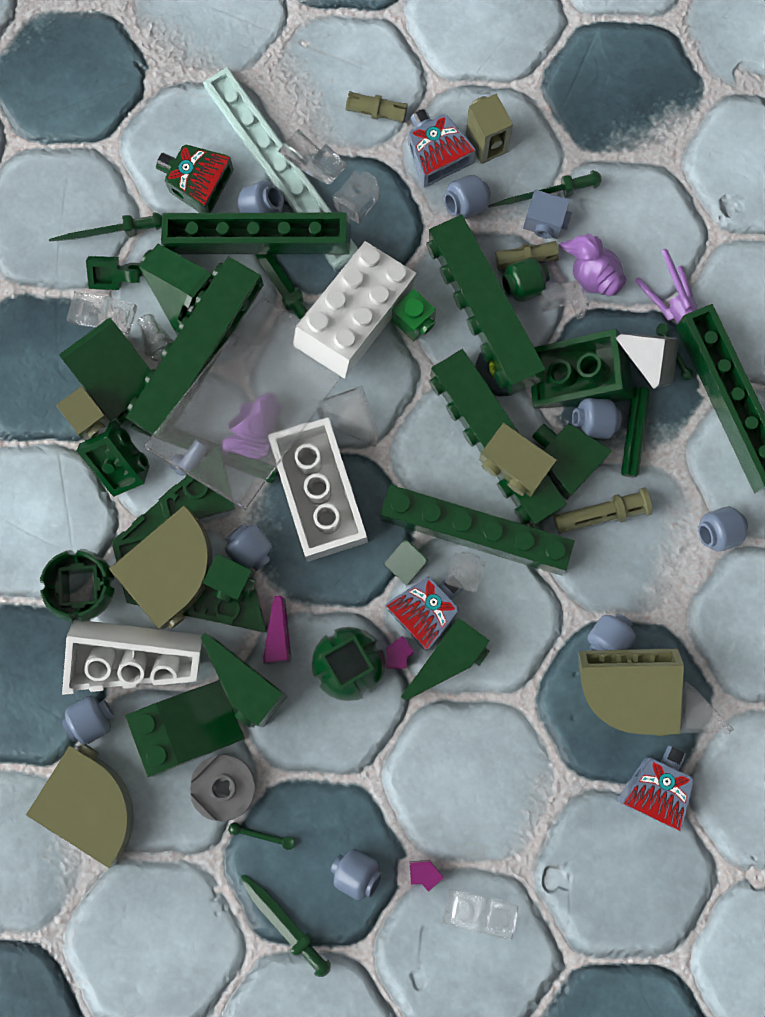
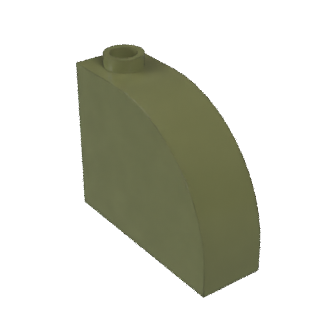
M183 506L110 567L109 570L158 629L169 627L171 630L186 618L183 613L199 599L206 588V585L202 582L212 564L210 540L199 519L188 507Z
M678 649L579 651V672L583 692L590 708L601 720L618 730L633 734L656 736L680 734L684 664Z
M82 744L80 747L78 745L69 746L26 816L106 867L111 868L118 863L131 838L134 811L130 793L118 773L97 758L98 751L85 744Z

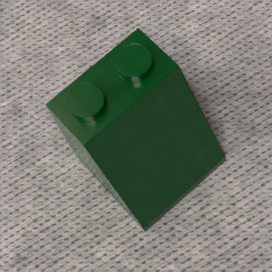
M109 317L61 352L59 356L110 421L116 420L120 426H127L132 423L126 418L128 415V405L135 396H140L145 388L144 381L151 370L112 318Z

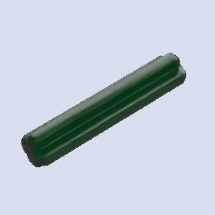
M635 387L633 389L634 398L631 399L621 469V474L625 477L635 478L639 475L650 397V390L646 387Z

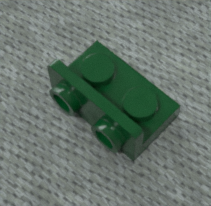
M116 420L109 422L104 433L79 443L76 451L113 497L145 483L150 468L149 461L145 454L136 448L131 441L129 433L121 428Z

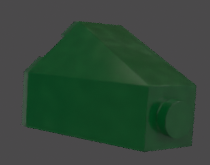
M158 243L153 250L150 249L143 255L139 268L178 336L180 333L178 328L181 321L187 315L190 316L196 307L195 301L197 296L203 289L207 290L213 281L212 273Z

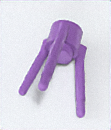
M663 249L662 254L679 293L678 296L669 301L671 307L668 308L640 278H637L635 282L661 309L668 321L675 319L678 324L683 315L697 310L698 306L693 298L683 266H678L676 270L669 251Z

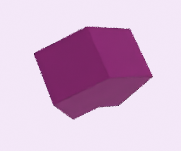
M403 636L386 648V669H406V659L414 654L413 649Z
M430 860L409 861L411 885L422 884L429 892L444 878Z

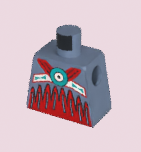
M421 109L411 116L415 129L408 133V146L423 188L474 163L475 148L448 115H441L432 120L426 109Z
M452 574L439 586L428 576L389 601L385 608L427 652L458 613L459 608L453 603L452 599L464 587Z
M667 746L661 762L652 758H645L620 794L617 802L672 829L681 831L693 785V778L679 771L686 753Z

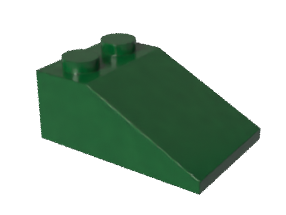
M617 329L534 347L546 371L544 381L531 386L533 408L579 406L580 402L585 398L610 399L613 402L634 398L629 355L616 339L621 333Z
M204 632L200 638L231 706L238 710L234 716L249 728H254L255 725L265 727L288 695L217 639Z
M220 680L153 703L125 715L147 778L157 776L245 740L238 719L234 716L233 706H231Z

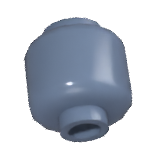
M468 175L452 181L444 194L445 207L451 215L457 217L462 214L464 219L481 214L488 207L491 196L490 188L486 182L476 175Z
M262 180L247 186L239 194L238 205L241 213L282 212L284 202L282 192L270 181Z
M585 398L572 413L573 426L593 439H609L621 426V411L610 399Z
M731 506L722 507L706 513L701 518L700 525L698 526V535L706 547L716 552L725 551L739 546L745 541L748 522L746 517L737 509Z
M243 523L225 538L228 542L225 546V552L233 562L248 569L253 567L255 571H258L270 561L267 554L272 549V543L257 525L247 526Z
M617 613L616 616L603 615L588 634L589 650H630L636 641V634L631 628L633 623L622 614Z
M87 696L66 709L62 724L69 738L74 743L79 741L87 745L110 731L111 723L109 719L114 717V714L106 700L99 702L97 698Z
M356 849L350 850L344 856L340 854L335 859L331 868V873L335 874L334 886L339 891L356 900H362L366 896L372 897L377 891L383 876L379 872V863Z

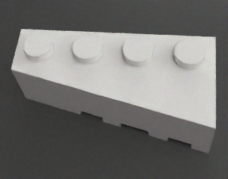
M75 619L66 638L62 695L74 694L75 690L89 689L90 692L103 691L105 687L123 686V689L136 688L137 684L153 683L155 686L196 682L201 661L203 642L200 637L202 635Z

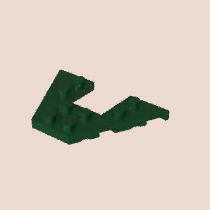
M215 448L213 453L194 470L189 471L183 480L175 484L160 497L154 506L145 514H141L126 531L121 532L111 541L116 562L183 506L188 507L198 519L236 510L219 448ZM206 585L199 599L183 613L189 617L259 632H267L256 586L249 598L244 596L242 601L233 598L230 604L215 597L214 593L216 590ZM123 587L126 603L138 605Z

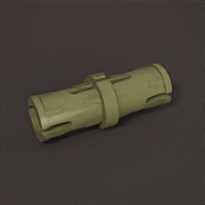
M349 91L346 111L371 115V118L376 120L380 117L404 123L408 103L382 99V95L376 94L373 97Z
M556 241L529 246V243L522 244L519 248L495 251L498 271L504 270L511 263L531 257L535 258L539 263L558 261V245Z

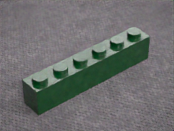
M347 212L162 213L161 244L177 254H350L351 223Z
M461 214L430 228L429 242H426L429 254L433 260L437 258L442 266L439 268L441 276L446 285L451 283L455 291L453 298L459 310L464 309L469 318L466 319L467 325L473 336H479L482 342L480 349L487 362L492 361L496 369L494 375L500 388L506 387L511 396L544 381L546 369L463 215Z
M229 256L224 263H219L212 274L213 281L207 290L203 289L197 296L195 301L196 307L190 316L187 315L181 321L178 328L180 333L173 343H168L161 355L162 361L157 369H152L144 381L145 388L140 396H135L128 405V415L126 418L163 442L171 434L264 286L260 274Z
M713 304L683 315L676 329L755 494L765 489V412Z
M463 348L431 367L430 386L436 395H443L448 403L446 409L454 421L459 419L465 428L462 431L463 435L471 447L476 445L479 451L482 452L503 423L518 432ZM500 475L497 476L499 482H497L499 490L506 499L511 497L517 506L514 509L515 514L523 525L528 523L530 527L535 528L554 516V514L563 510L567 505L548 475H546L531 497L526 493L523 496L517 494L508 486L509 481Z
M391 484L380 514L381 521L560 576L567 570L575 540Z

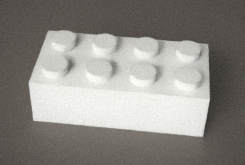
M365 241L297 324L293 346L345 379L392 319V309L412 291L417 273Z
M329 417L269 435V443L307 562L368 543Z

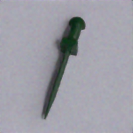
M594 170L590 171L588 175L573 179L570 175L562 176L561 185L539 191L549 194L563 191L564 197L567 198L572 196L575 190L591 186L594 189L599 187L602 177L599 172ZM534 191L488 205V208L532 199Z
M153 212V216L133 219L131 215H123L122 224L72 232L50 238L49 241L75 240L125 231L128 237H134L139 230L151 228L160 230L162 228V215Z
M255 254L257 260L283 297L282 303L285 309L293 310L301 321L308 312L303 304L302 291L300 289L295 290L272 254Z
M242 875L241 881L254 904L292 946L289 951L293 955L302 954L316 971L314 973L315 976H326L330 972L331 963L329 960L325 961L311 945L313 939L309 932L304 935L265 889L247 876Z

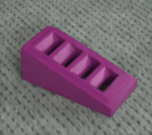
M281 595L274 596L263 654L264 664L283 663L292 660L286 600Z

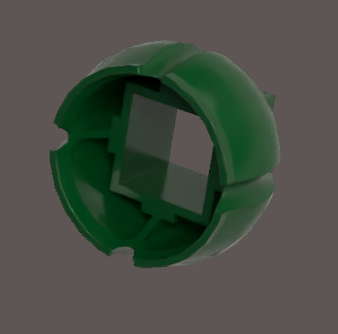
M86 549L77 550L76 553L73 550H66L54 556L46 564L40 576V583L44 585V589L40 590L45 606L52 614L69 622H73L75 619L78 620V618H81L82 621H90L98 617L107 609L115 593V588L111 586V582L115 578L114 574L109 570L110 565L104 558ZM94 573V601L70 602L69 575Z
M355 627L337 628L334 630L333 636L325 635L315 647L311 663L314 678L321 680L319 687L322 691L338 700L355 701L362 699L364 692L372 693L378 687L385 672V657L383 650L377 649L375 637L367 631ZM355 642L369 669L341 684L327 658Z

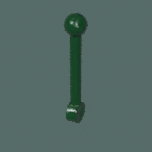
M660 323L656 328V334L658 336L670 337L668 335V325ZM677 351L676 362L682 371L681 377L684 380H690L693 377V371L686 367Z
M237 822L231 823L228 828L229 833L232 835L240 833L281 844L286 850H291L295 845V840L291 836L280 838L243 828Z

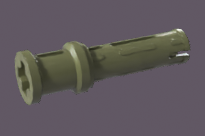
M644 487L640 488L637 493L622 497L619 494L611 497V501L561 514H554V522L558 534L615 519L617 522L620 521L622 523L626 522L628 517L644 513L646 516L652 515V503L649 493Z

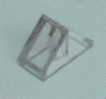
M684 681L680 733L730 734L734 728L688 681Z

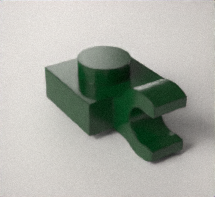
M88 256L86 259L89 289L119 290L121 282L140 283V276H143L139 268L141 263L119 265V257Z

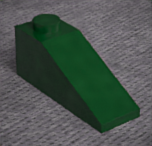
M458 618L404 691L401 698L404 701H408L466 671L474 663L480 666L490 652L486 648L490 640Z

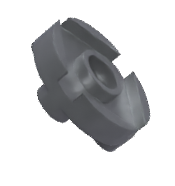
M230 755L214 756L204 760L193 772L190 782V796L193 806L202 816L214 821L233 820L244 814L251 806L257 789L254 774L250 767L243 760ZM217 780L222 782L228 780L231 783L229 786L231 791L229 796L225 794L216 795L215 791L218 787L215 783Z

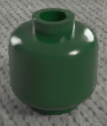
M533 257L509 264L506 267L505 274L502 275V285L506 295L509 298L513 297L518 302H524L543 295L546 290V282L550 280L546 265H540Z

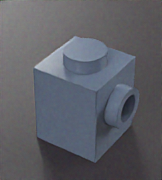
M534 190L523 229L532 231L538 237L544 239H558L560 230H567L572 216V212L567 211L570 200Z

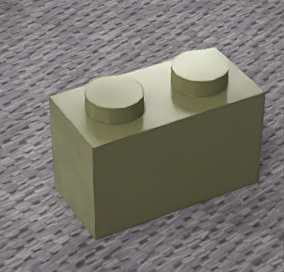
M497 93L488 98L482 96L476 99L468 109L465 135L475 148V154L480 163H486L508 153L513 123Z
M82 386L56 405L84 441L104 433L109 422H111Z
M503 423L481 452L479 461L483 463L481 466L486 472L494 477L500 475L509 481L508 486L514 492L522 496L526 493L531 497L554 466L556 459Z

